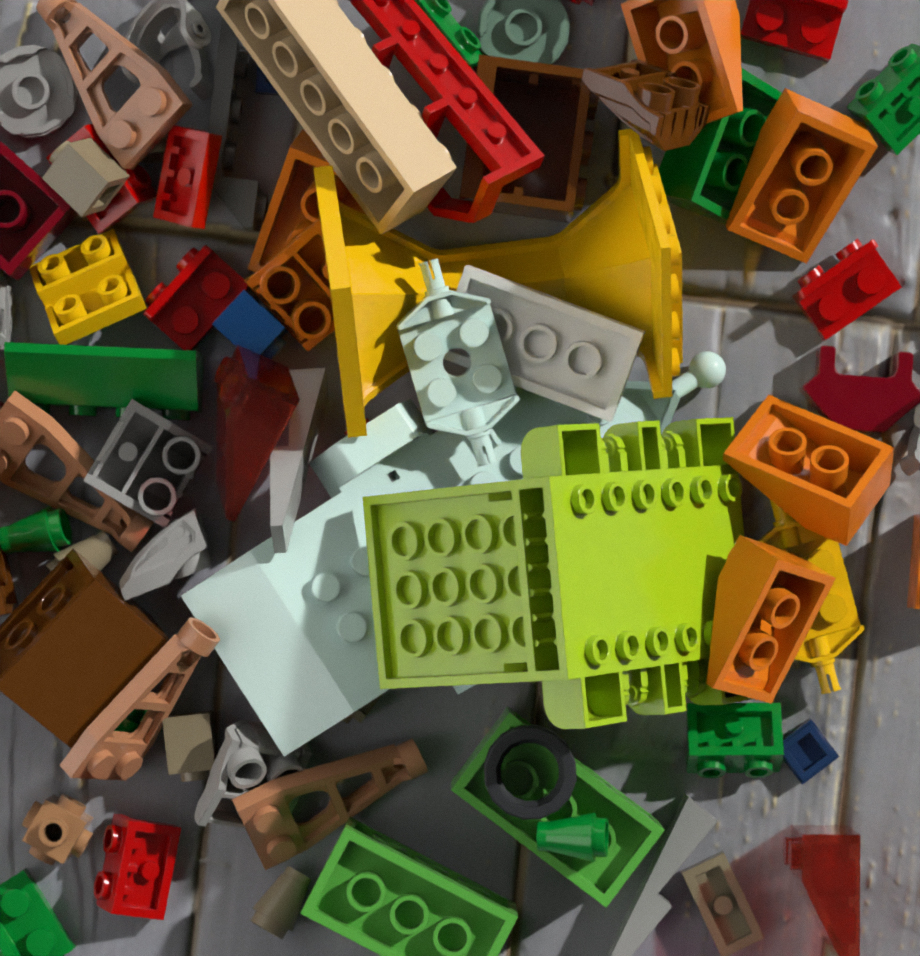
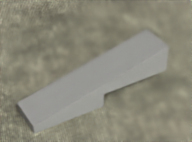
M326 368L288 370L289 446L270 447V527L274 553H286L310 467L309 463L312 460L329 397Z
M686 793L682 797L605 956H632L672 907L669 900L659 892L717 823L714 816Z

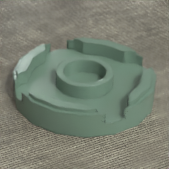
M486 0L479 12L477 36L484 55L553 65L559 60L567 46L570 22L561 0Z

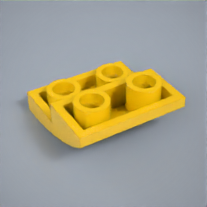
M114 228L100 235L90 236L82 243L58 254L48 255L29 268L37 294L45 307L53 334L59 345L70 344L147 309Z

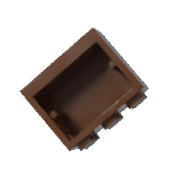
M479 54L477 76L545 155L539 168L502 187L493 209L494 213L570 223L573 212L582 211L587 179L578 177L580 165L588 166L594 135L593 131L585 130L586 119L594 120L599 100L582 81L584 69ZM468 143L466 146L459 200L473 202L482 178L492 172Z
M72 548L0 625V691L72 749L86 728L169 641V638L150 613L132 598L125 601L120 588Z

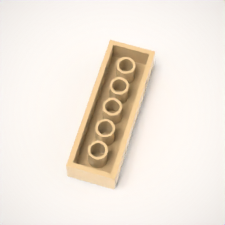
M219 0L216 6L219 13L328 163L333 165L336 174L379 233L382 235L424 211L457 167L451 160L447 148L434 137L424 123L420 111L413 104H410L396 85L390 70L380 63L367 45L362 32L353 26L339 7L338 1Z

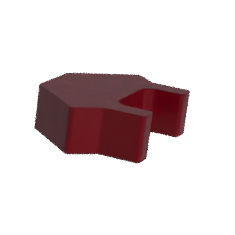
M823 345L816 350L814 376L799 388L800 392L822 417L857 432L884 433L920 403V389L912 381L914 355L911 352L901 351L893 355L892 373L888 378L856 376L839 373L835 368L836 348Z

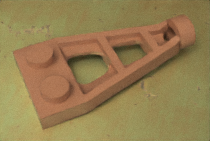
M39 0L36 10L53 31L97 135L123 169L134 170L193 106L192 102L165 68L82 4L77 3L76 0ZM94 33L108 47L109 52L91 71L80 53V47ZM119 66H123L139 79L140 87L116 112L111 107L105 93L104 83Z
M14 391L0 410V481L55 509L63 508L66 514L112 535L119 544L133 552L154 522L96 488L94 489L104 498V503L100 507H96L73 496L69 491V486L76 477L85 479L95 461L53 417L20 393ZM42 444L49 447L64 463L66 475L63 479L52 481L34 473L28 468L26 458L35 445Z
M188 618L180 631L174 634L86 728L59 766L70 778L126 781L137 773L143 764V757L152 747L163 727L162 721L168 718L201 656L208 657L219 643L220 638L218 634L204 622L196 618ZM167 674L159 691H151ZM134 709L147 710L140 725L134 732L114 731Z
M411 738L397 746L394 744L275 778L232 799L264 869L267 870L308 850L347 822L349 817L357 815L402 781L413 780L427 773L428 769L417 745ZM370 772L372 776L370 781L345 798L340 796L337 789V783L340 780ZM314 791H325L328 793L330 801L323 811L307 822L298 823L294 821L289 809V804L294 798Z

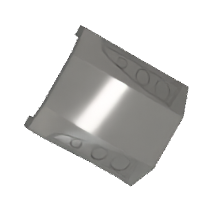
M131 399L83 481L165 528L213 447Z
M196 508L172 521L138 552L119 581L120 590L125 601L169 584L173 577L175 580L211 566L212 559L207 549V544L211 540Z
M240 719L227 727L224 732L225 740L211 768L205 790L197 802L194 815L197 825L206 826L207 823L245 828L232 799L275 778L305 770L312 755L308 744L305 743L284 757L263 723ZM299 796L294 798L289 804L291 813L298 802Z

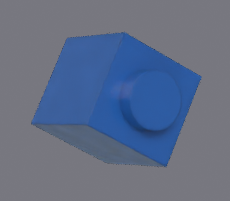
M245 290L212 323L214 327L256 365L262 359L270 363L287 345V342L282 337L288 330Z

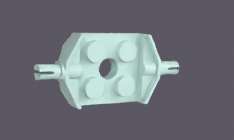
M436 258L429 260L434 279H432L427 261L418 264L427 289L424 292L425 297L396 326L426 427L466 435L467 439L471 440L477 460V467L487 465L482 446L484 447L488 463L491 464L497 461L489 437L490 429L520 399L516 395L490 305L491 299L449 290L448 285H445L438 262L439 259ZM453 348L465 350L470 359L468 369L463 374L457 376L448 374L443 366L445 354Z

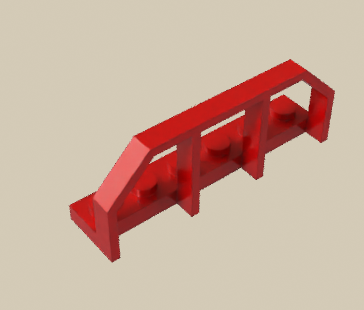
M349 0L382 40L373 44L372 52L380 63L389 69L395 55L433 101V103L424 107L422 118L434 137L437 139L443 120L446 117L492 172L482 178L473 202L451 198L442 187L428 204L427 208L436 217L468 223H475L491 215L502 187L539 168L545 155L414 0Z

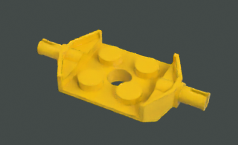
M770 500L775 522H772L773 527L758 541L797 553L836 578L795 659L809 662L812 668L815 667L821 694L841 690L833 664L835 662L834 658L865 629L864 625L860 624L839 543L804 528Z

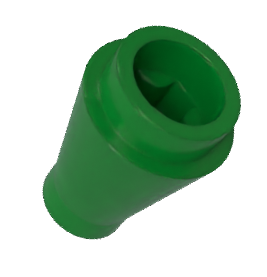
M48 506L11 525L0 527V545L5 554L16 552H59L63 546L72 543L70 520L63 508L54 510L51 506Z
M590 813L554 821H538L536 835L537 850L550 851L595 862L596 857H607L609 848L608 818L596 817V813Z

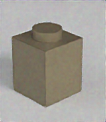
M91 138L75 142L66 141L62 143L50 156L49 161L52 165L42 179L83 217L105 210L130 175Z
M213 710L169 715L168 718L162 721L168 775L180 774L181 782L208 779V770H211L218 755Z

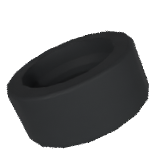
M519 725L502 733L490 746L484 761V782L492 801L506 814L523 820L542 819L559 811L570 799L577 781L576 762L567 743L554 731L539 725ZM523 743H536L546 747L555 756L558 763L559 777L554 789L547 796L539 800L525 801L514 797L505 788L501 779V766L505 756L512 748Z

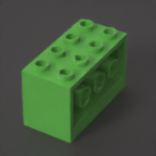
M507 706L451 780V791L607 908L665 829L654 816L576 757L574 759L576 762L577 781L570 799L559 811L542 819L526 820L506 814L492 801L485 786L484 761L490 746L502 733L519 725H532ZM523 743L512 748L505 756L501 766V779L505 788L514 797L525 801L539 800L547 796L554 789L559 777V768L555 756L546 747L536 743ZM590 813H596V817L608 818L609 848L607 857H596L595 862L550 851L537 850L536 835L538 821H554Z
M352 817L348 818L300 913L381 956H498L518 918L516 902Z

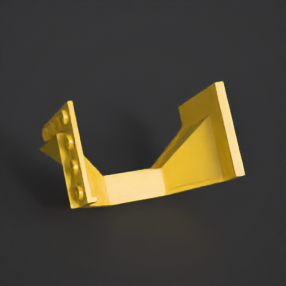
M632 129L618 130L619 178L617 182L561 232L549 237L445 250L431 248L393 228L381 235L367 215L339 201L333 165L313 167L331 294L348 438L367 436L365 405L410 371L396 325L425 297L424 292L427 289L418 264L427 261L432 279H434L429 260L436 258L439 259L438 262L445 285H448L449 290H457L464 267L471 265L646 331L637 356L645 364L653 399L672 397V377L680 376V363H683L682 250L658 166L653 164L651 147H643L640 136Z

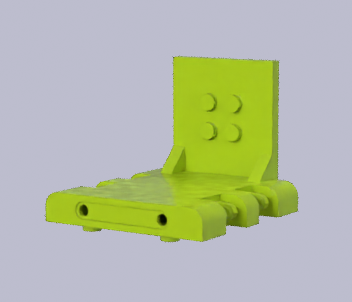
M733 417L675 421L667 425L662 434L660 420L620 423L611 426L605 432L603 438L600 436L599 423L537 427L525 435L521 444L523 479L362 497L380 689L542 681L545 713L550 722L560 729H586L626 722V705L635 713L645 716L687 711L685 695L697 705H724L752 700L748 697L714 689L706 684L718 577L739 535L744 536L741 505L742 483L739 473L723 460V453L735 439Z

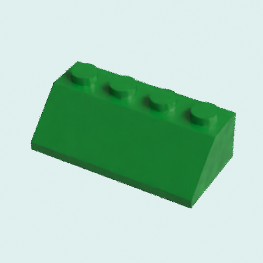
M4 342L8 396L10 397L14 391H17L47 414H50V406L69 407L68 415L91 417L97 416V408L116 409L115 417L121 418L131 399L150 410L162 411V417L167 420L190 421L191 412L202 413L205 357L197 351Z

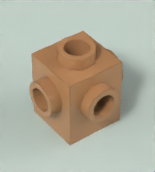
M53 794L45 799L43 804L35 801L22 822V826L28 829L22 841L31 846L29 853L40 861L49 865H54L55 861L64 864L72 855L80 858L93 836V833L87 829L94 817L84 812L86 806L66 794H61L60 798ZM56 823L61 827L62 837L59 840L46 833L48 824Z

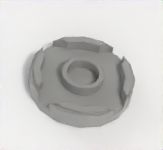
M38 45L18 46L1 55L0 126L12 135L29 140L47 138L62 130L74 116L79 100V91L65 59L54 51Z

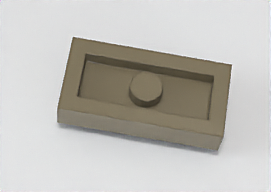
M723 851L680 871L721 956L733 954L765 938Z

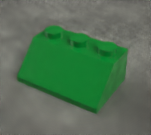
M741 68L743 111L706 124L690 145L665 151L659 167L667 201L723 224L727 223L761 128L782 92Z

